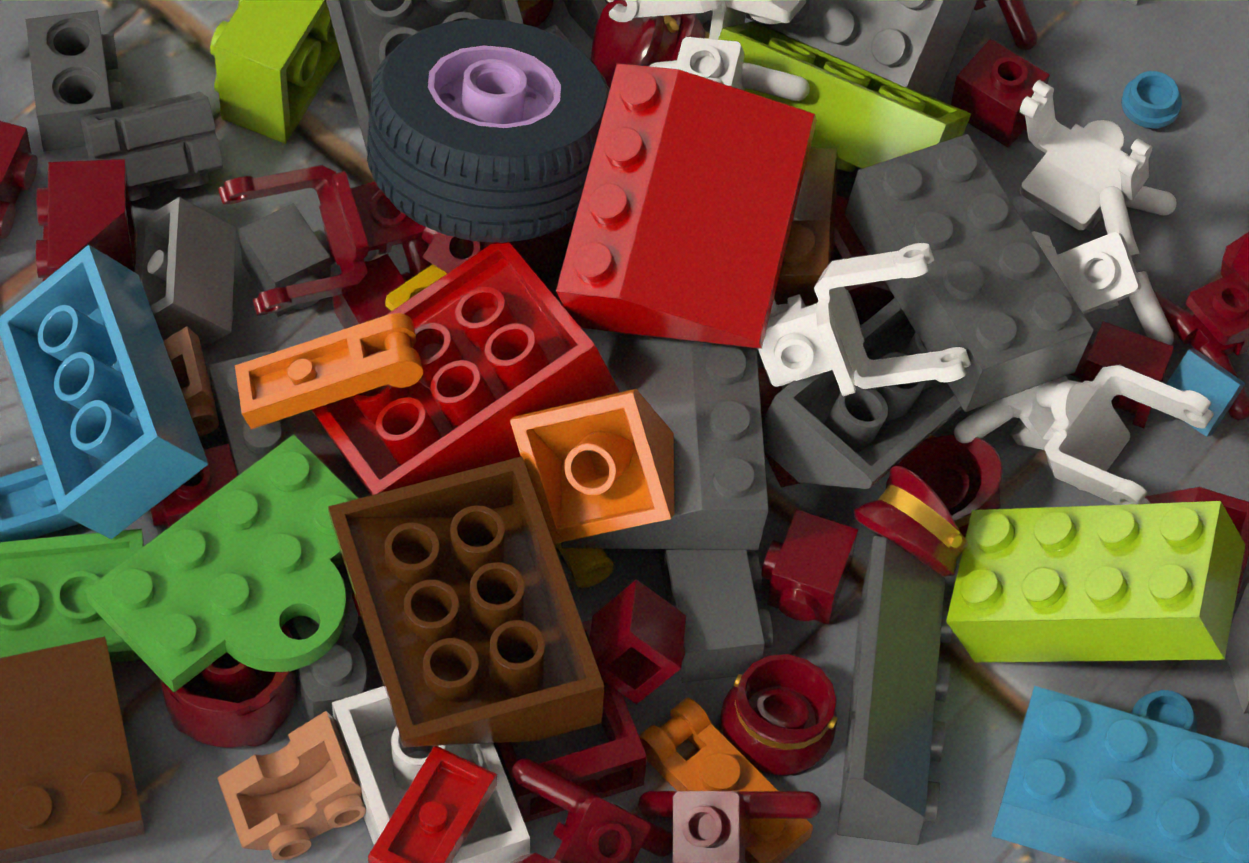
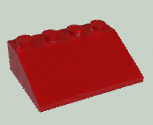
M617 64L556 289L564 308L581 328L762 349L817 122L815 114L680 69Z
M493 242L388 313L405 314L413 320L417 340L412 348L419 353L423 375L416 384L404 388L393 387L387 384L311 409V411L370 495L521 457L510 423L514 416L620 393L596 345L511 243ZM379 351V352L370 354L369 356L374 355V354H377V353H380V352H383V351Z

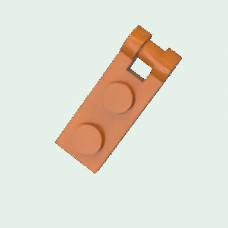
M401 313L388 314L235 365L241 413L250 429L387 384L399 388L416 384L421 379L423 370L420 355L412 348L417 340L413 320ZM379 351H383V352H380V353H377V354H374V355L369 356L370 354H373V353H376V352H379Z
M686 697L671 709V718L662 726L651 725L639 735L647 755V761L676 791H778L711 724L704 709L689 697ZM688 739L699 752L686 761L677 752L676 748ZM751 819L749 833H755V847H745V861L747 863H781L811 838L813 825L807 819Z

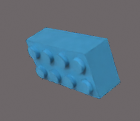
M88 245L0 316V336L60 514L109 539H113L208 465L138 274Z
M1034 685L991 836L1079 863H1249V748Z

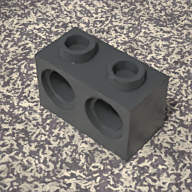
M98 10L25 19L36 114L43 152L84 147L86 142L81 117L124 108L120 81L108 82L107 70L118 69L114 33L101 34Z

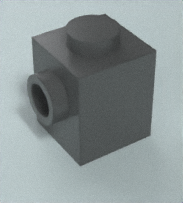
M294 203L239 228L242 264L261 292L331 277L330 265L336 263V260L331 253L326 235L321 230L313 232ZM320 299L291 305L286 309L275 312V314L279 317L296 308L305 309L314 305Z

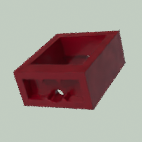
M592 619L582 622L588 642ZM604 681L602 725L609 742L540 763V765L599 795L600 798H606L644 786L647 755L623 695ZM511 742L493 743L524 823L566 810L517 784L512 777V768L518 760Z

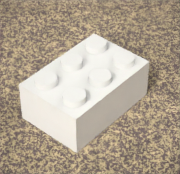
M384 686L332 702L333 717L336 719L361 786L362 800L366 808V813L363 817L374 845L434 747H403ZM494 744L440 745L439 747L497 774L496 788L452 863H510L520 856L530 854V836Z

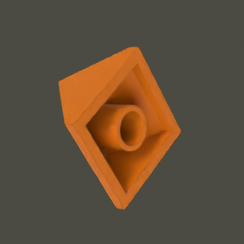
M637 389L518 415L510 420L520 455L524 459L553 544L671 519L675 515L674 433Z

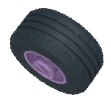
M470 19L450 21L425 28L399 44L382 61L373 78L367 141L368 167L377 186L394 206L420 225L444 235L470 241L504 243L533 239L554 232L576 218L610 89L596 66L581 50L562 38L533 26L505 20Z

